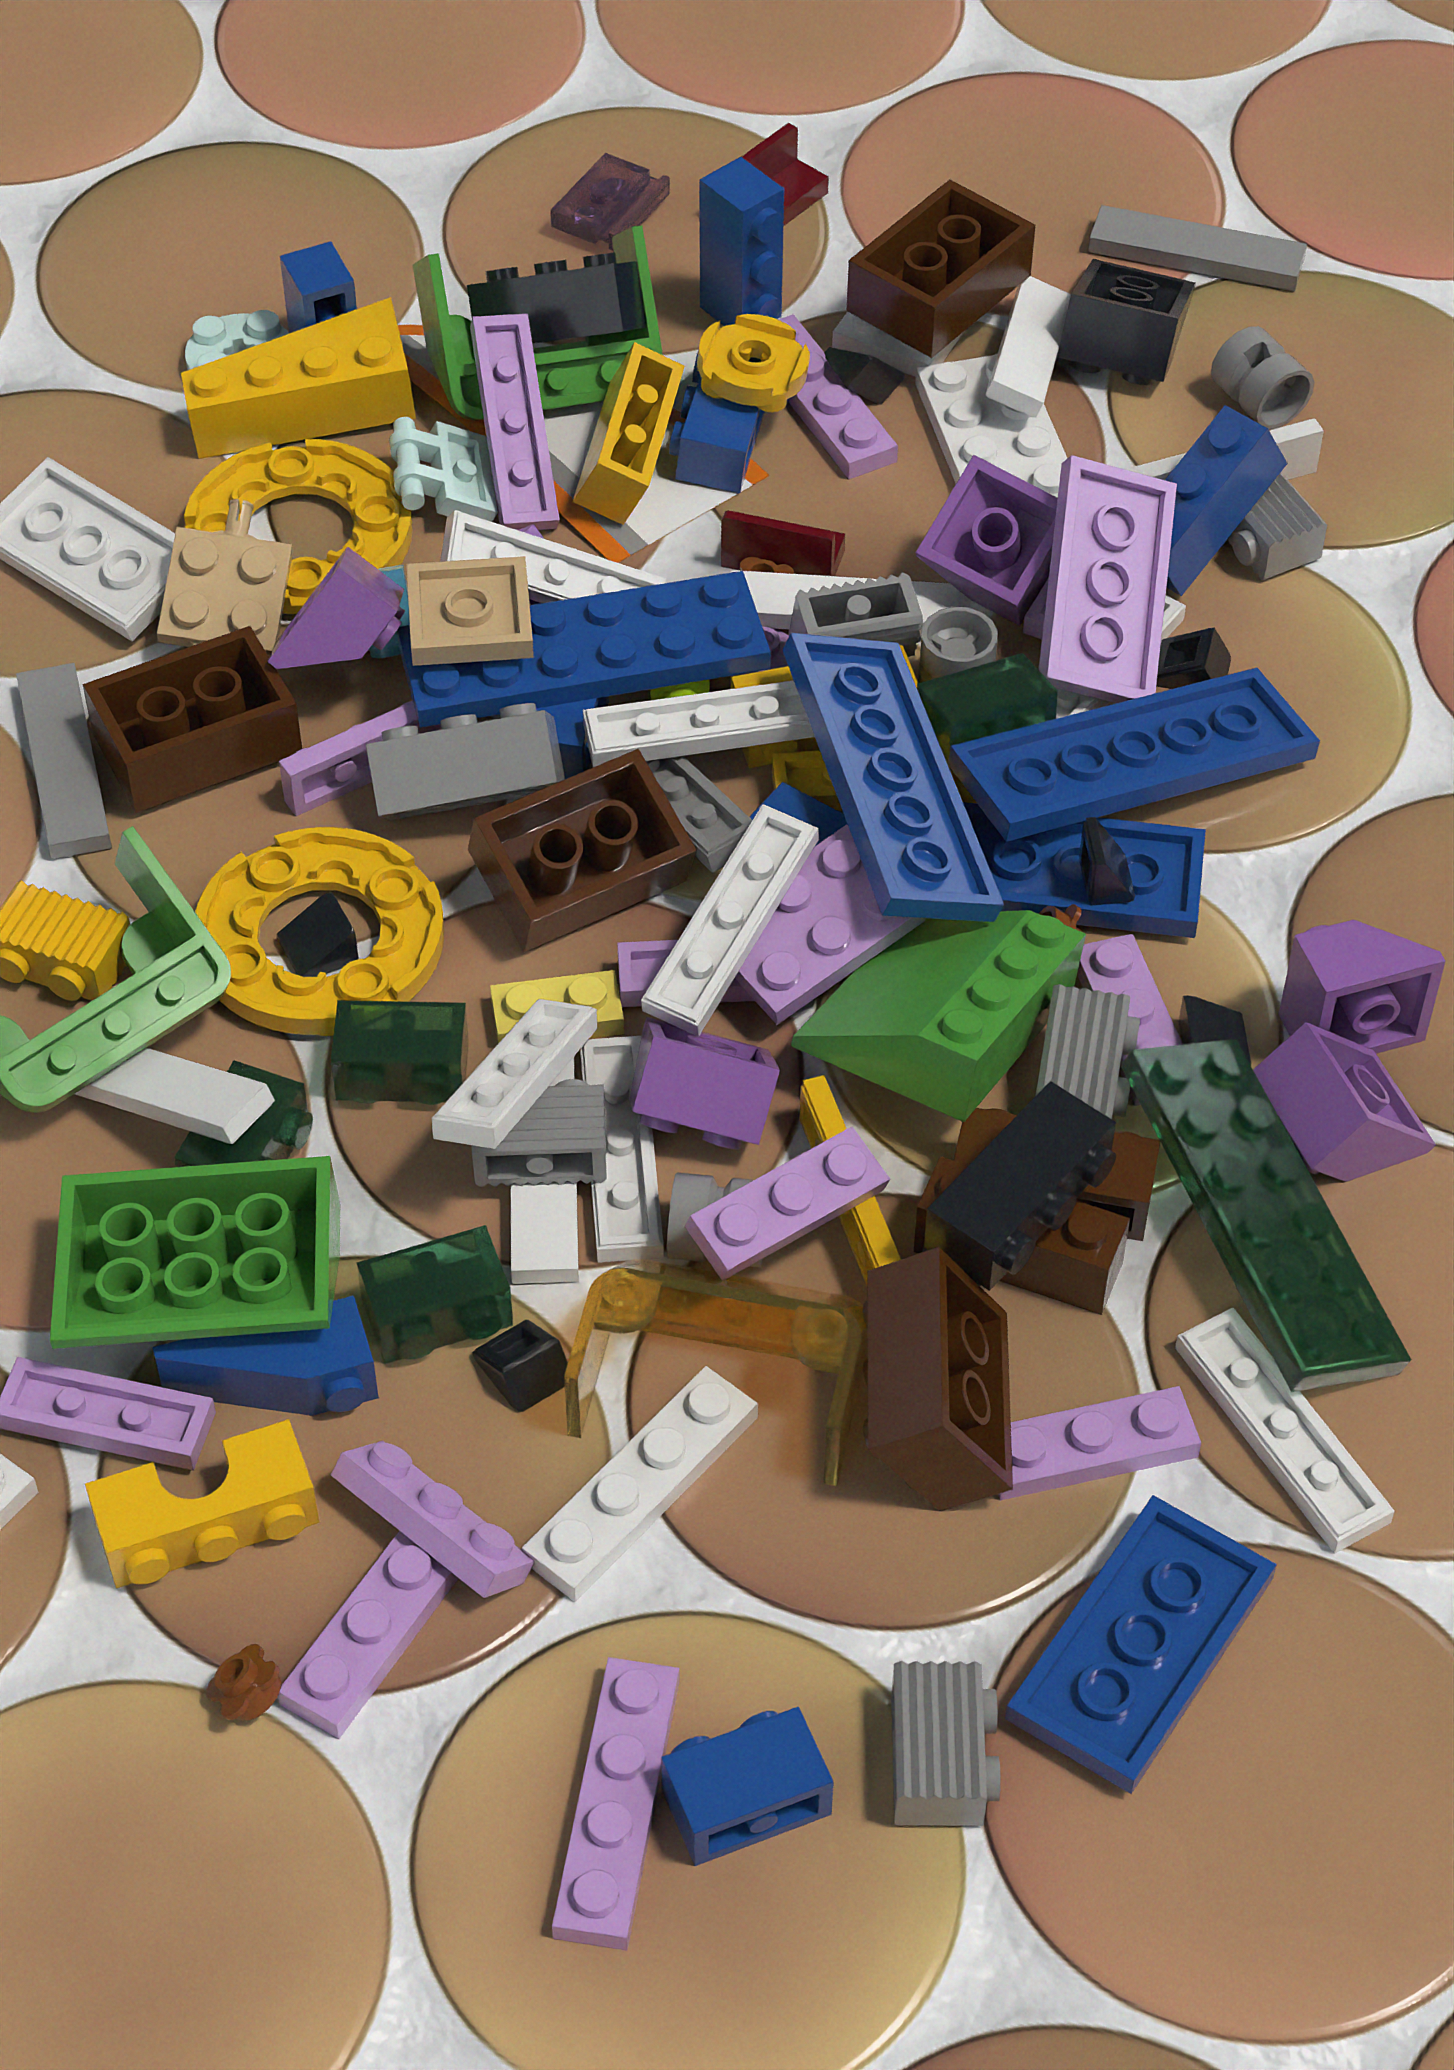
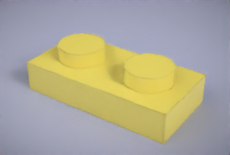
M615 970L490 985L498 1043L538 999L590 1006L597 1009V1030L590 1038L624 1034V1017Z

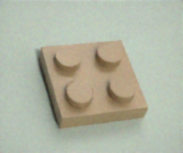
M525 556L406 564L413 666L534 658Z

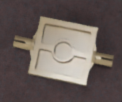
M233 499L229 502L225 531L208 532L176 527L157 630L159 643L190 647L251 626L267 655L270 657L279 636L293 550L292 544L260 540L248 535L251 515L254 509L252 503L243 500L240 520L238 521L240 512L239 499Z

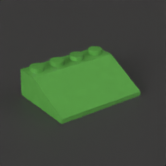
M1030 910L1001 911L995 922L926 918V921L856 969L793 1035L791 1046L965 1122L1047 1025L1053 985L1060 984L1065 987H1074L1086 934L1064 925L1054 917L1040 915Z
M321 1156L62 1176L50 1331L52 1349L330 1328L340 1259V1201L331 1157Z

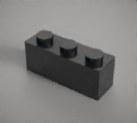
M614 252L583 257L584 268L568 270L567 261L559 260L534 264L535 275L519 277L518 267L485 271L487 282L467 285L471 318L477 316L528 314L532 344L646 328L637 261L617 263L616 253Z
M1049 1081L927 1208L924 1248L931 1250L940 1247L975 1282L989 1291L1007 1272L1012 1275L1018 1273L1030 1259L1035 1249L1036 1241L1048 1228L1053 1231L1059 1229L1072 1213L1076 1204V1198L1088 1185L1094 1188L1099 1186L1112 1170L1116 1161V1153L1112 1151L1116 1122L1057 1084Z

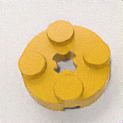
M744 314L736 316L735 324L726 325L720 329V321L710 325L701 336L697 359V369L702 378L701 388L706 395L712 398H724L742 405L757 406L762 411L772 413L784 409L787 405V400L803 388L807 379L810 352L806 343L802 348L795 340L796 331L788 324L764 315ZM751 357L761 359V362L754 363L749 362Z

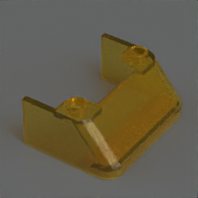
M633 1259L623 1262L594 1280L587 1295L564 1376L568 1436L582 1437L610 1333L624 1334L640 1330L798 1359L812 1369L838 1374L826 1425L824 1484L838 1485L862 1379L863 1363L868 1352V1329L863 1317V1305L859 1301L845 1295L735 1275L722 1281L717 1272L646 1259Z

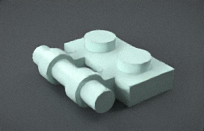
M409 417L396 419L393 423L394 432L390 436L389 445L391 457L398 464V467L394 470L393 479L395 491L401 496L403 506L408 510H417L424 505V495L435 498L438 514L449 516L454 510L492 522L498 512L487 436L436 421L430 433L417 430L415 422ZM420 460L431 463V467L420 464Z

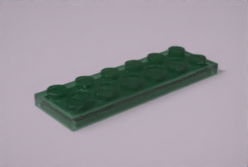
M1234 1039L1131 1050L1121 1064V1068L1290 1391L1296 1392L1399 1375L1411 1361V1358L1238 1041Z

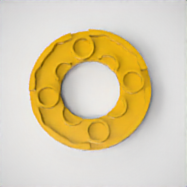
M305 439L306 447L288 446L272 450V443L270 442L246 449L221 462L195 487L185 508V528L208 532L225 531L229 502L233 499H239L240 503L238 521L240 520L243 500L253 504L252 515L258 508L273 499L293 494L319 495L339 503L350 512L354 521L353 534L344 547L337 552L328 551L327 558L323 560L313 557H298L291 561L282 614H297L347 547L376 568L401 565L408 553L413 532L411 510L403 506L401 496L395 491L394 471L372 454L348 444L322 439Z
M314 827L274 835L275 844L260 849L247 857L242 851L232 857L216 872L203 890L195 913L225 953L231 967V978L228 987L219 1001L240 1017L271 1030L301 1035L332 1036L374 1023L408 1003L428 982L441 957L444 945V919L441 898L434 881L430 882L424 873L415 865V857L405 849L380 836L364 831L338 827ZM312 890H337L358 897L374 910L381 925L380 939L373 946L372 952L367 958L347 963L337 974L327 977L325 972H319L317 977H302L284 971L283 966H276L266 957L265 951L259 944L260 927L271 910L289 897Z

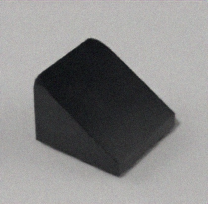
M829 347L824 352L826 360L845 387L876 404L882 405L905 378L904 372L870 355Z
M1208 628L1162 639L1156 686L1175 689L1228 675L1231 655L1216 629Z
M1096 817L1086 818L1082 828L1079 863L1088 901H1091V905L1134 901L1135 892L1124 852Z
M332 892L319 897L276 934L277 940L296 974L302 977H317L319 972L328 973L359 959L355 931Z
M1183 996L1178 1022L1182 1044L1194 1070L1250 1069L1251 1058L1242 1013L1195 996Z
M530 1320L520 1322L472 1352L477 1364L508 1403L519 1412L534 1406L569 1385L573 1380V1374L560 1341Z

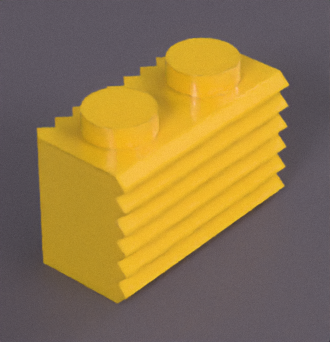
M20 880L15 884L0 907V977L12 983H20L26 979L48 986L53 993L66 1000L75 1001L83 997L93 1001L112 989V985L117 983L118 976L122 975L123 968L127 966L122 957L121 944L124 933L130 925L129 917L123 911L116 913L112 908L106 910L100 904L94 906L89 901L83 903L78 897L71 899L67 894L61 896L56 891L49 892L44 887L38 889L33 883L27 885Z

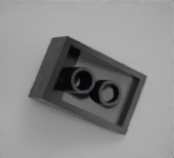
M1092 259L1071 294L1057 357L1070 360L1069 365L1072 368L1084 372L1098 373L1101 371V368L1122 372V378L1134 384L1152 385L1154 380L1164 382L1172 363L1196 282Z

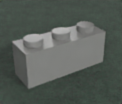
M524 703L501 708L499 710L500 719L478 723L477 717L474 714L460 715L441 720L442 730L418 734L417 726H404L381 732L383 741L366 744L378 816L394 821L521 797L565 780L554 716L545 710L537 711L535 703Z

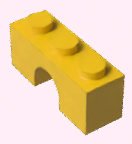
M287 1419L222 1440L228 1474L218 1489L201 1498L184 1499L169 1493L160 1483L154 1462L85 1483L93 1517L116 1589L132 1583H152L163 1578L170 1571L200 1561H220L231 1556L237 1549L268 1539H288L299 1534L305 1527L320 1523L314 1487L290 1420Z

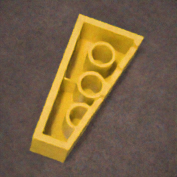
M391 297L181 373L187 411L199 459L240 452L270 442L272 445L390 424L400 417L416 419L408 367Z

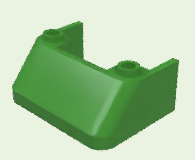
M642 225L630 227L613 236L612 243L617 263L637 261L646 328L585 336L586 341L533 348L543 411L604 402L609 383L634 342L663 355ZM439 253L427 255L413 264V271L428 355L452 409L459 416L467 420H484L470 330L471 321L461 315H449Z
M134 826L122 832L115 860L116 867L148 910V913L129 925L122 939V957L133 975L29 1040L16 1022L0 1015V1095L23 1111L37 1113L55 1107L217 1003L223 997L231 978V967L227 956Z

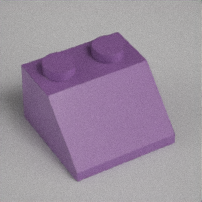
M973 454L918 547L916 556L971 601L1021 626L1026 613L1049 578L1058 498Z
M347 547L280 635L268 659V663L276 669L362 659L371 645L381 651L402 623L400 619L405 610L399 605L404 589Z
M1350 920L1331 926H1315L1304 933L1294 936L1278 1015L1290 1036L1307 1022L1372 1049L1376 1054L1425 1041L1445 959L1440 951L1357 920Z
M646 1017L629 1102L632 1112L642 1114L640 1123L657 1130L677 1133L681 1124L703 1130V1140L721 1147L740 1149L742 1141L759 1145L780 1069L768 1049L701 1032L698 1037L670 1023Z
M1305 1022L1250 1072L1264 1093L1260 1096L1263 1108L1276 1122L1285 1126L1294 1141L1290 1145L1292 1154L1312 1174L1321 1172L1347 1182L1427 1154L1436 1146L1374 1050Z

